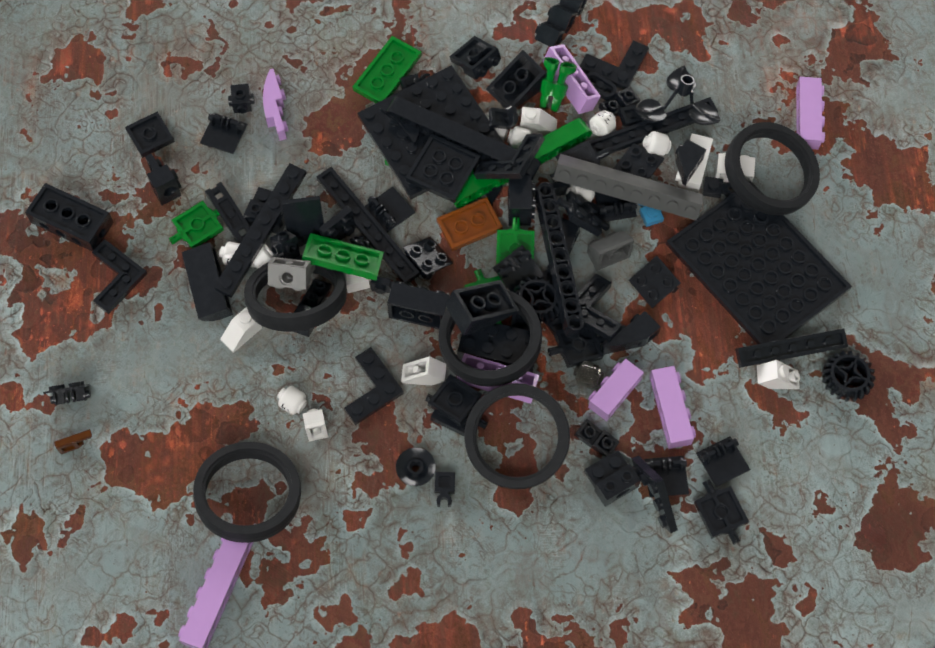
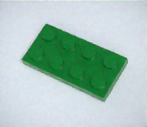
M391 36L352 86L353 91L374 103L390 97L400 85L399 78L407 76L422 56V52Z
M310 233L302 260L311 261V265L376 281L384 252Z

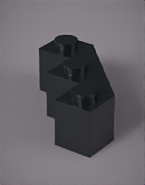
M560 0V3L551 6L547 14L549 16L548 20L539 24L535 30V40L549 47L560 45L563 34H567L571 29L576 15L579 16L582 13L587 0Z

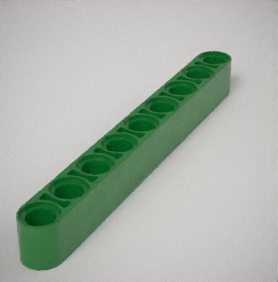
M577 118L543 136L545 140L535 158L543 164L556 155L587 140L592 135V131L582 118ZM472 174L456 203L453 204L456 208H461L492 191V188L508 183L509 179H476L474 174Z

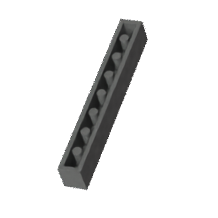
M563 154L559 156L553 178L556 181L696 221L703 202V194Z

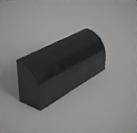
M209 242L182 252L198 319L201 321H217L232 316L233 312L229 297L214 289L216 282L222 274L217 251L214 246Z

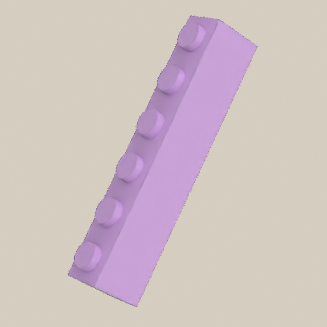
M221 538V547L216 549L213 555V565L205 573V583L203 587H199L196 593L197 601L188 611L187 618L189 619L186 625H183L179 631V641L183 645L191 648H208L254 542L239 543Z

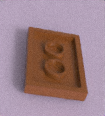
M487 197L436 218V222L452 252L497 233V230H503V226Z

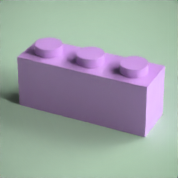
M624 359L622 363L618 362L612 370L614 373L610 377L606 376L601 382L600 386L602 387L598 392L594 390L588 398L590 400L588 408L605 421H608L642 380L644 372L627 359Z

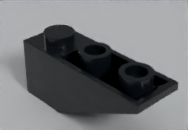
M314 278L294 313L312 309L325 302L332 284ZM314 328L294 332L309 337Z
M646 311L641 315L636 314L630 320V324L622 326L611 342L607 339L603 342L602 353L605 355L645 346L659 334L661 326Z

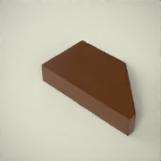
M89 429L54 442L55 447L60 454L76 450L84 445V440L92 437V433Z

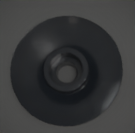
M409 448L402 452L396 461V472L399 479L409 486L424 485L434 476L436 469L435 460L425 449ZM417 466L420 469L418 472H414L412 468Z

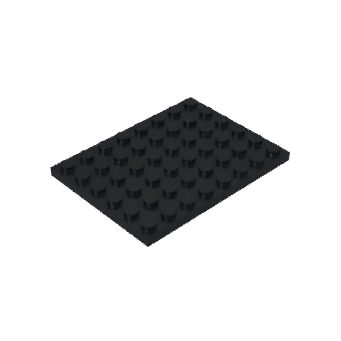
M749 181V183H750L757 191H759L761 194H763L751 181ZM735 192L666 242L670 250L757 344L788 338L852 287L784 215H769L757 211L747 205Z

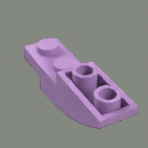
M270 69L264 84L263 106L268 128L275 126L281 141L287 139L285 132L288 131L286 121L281 119L284 116L282 108H284L283 100H286L284 90L279 88V85H281L279 74L275 75L274 69Z

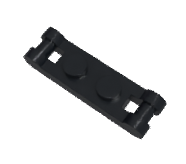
M219 182L213 189H207L205 194L236 242L241 243L245 235L240 236L239 231L244 229L247 233L250 225L222 182ZM221 193L223 197L217 200L215 196Z

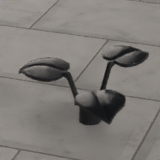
M685 66L676 69L668 76L666 84L671 90H674V93L664 106L661 107V104L656 100L645 99L635 109L637 115L645 121L651 123L662 122L667 117L664 110L678 93L683 97L690 95V106L692 108L688 114L693 122L699 125H711L720 122L718 113L709 104L701 101L697 102L696 105L694 104L693 94L696 82Z

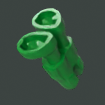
M545 57L543 64L547 70V77L542 79L540 87V108L546 109L549 98L552 96L554 98L551 111L558 112L562 99L566 96L568 89L565 81L569 75L576 72L577 66L570 62L561 63L558 80L555 81L554 77L559 66V60Z

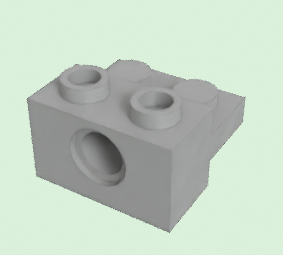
M273 257L268 263V285L278 289L287 287L293 288L296 291L306 290L311 283V274L315 270V265H311V261Z

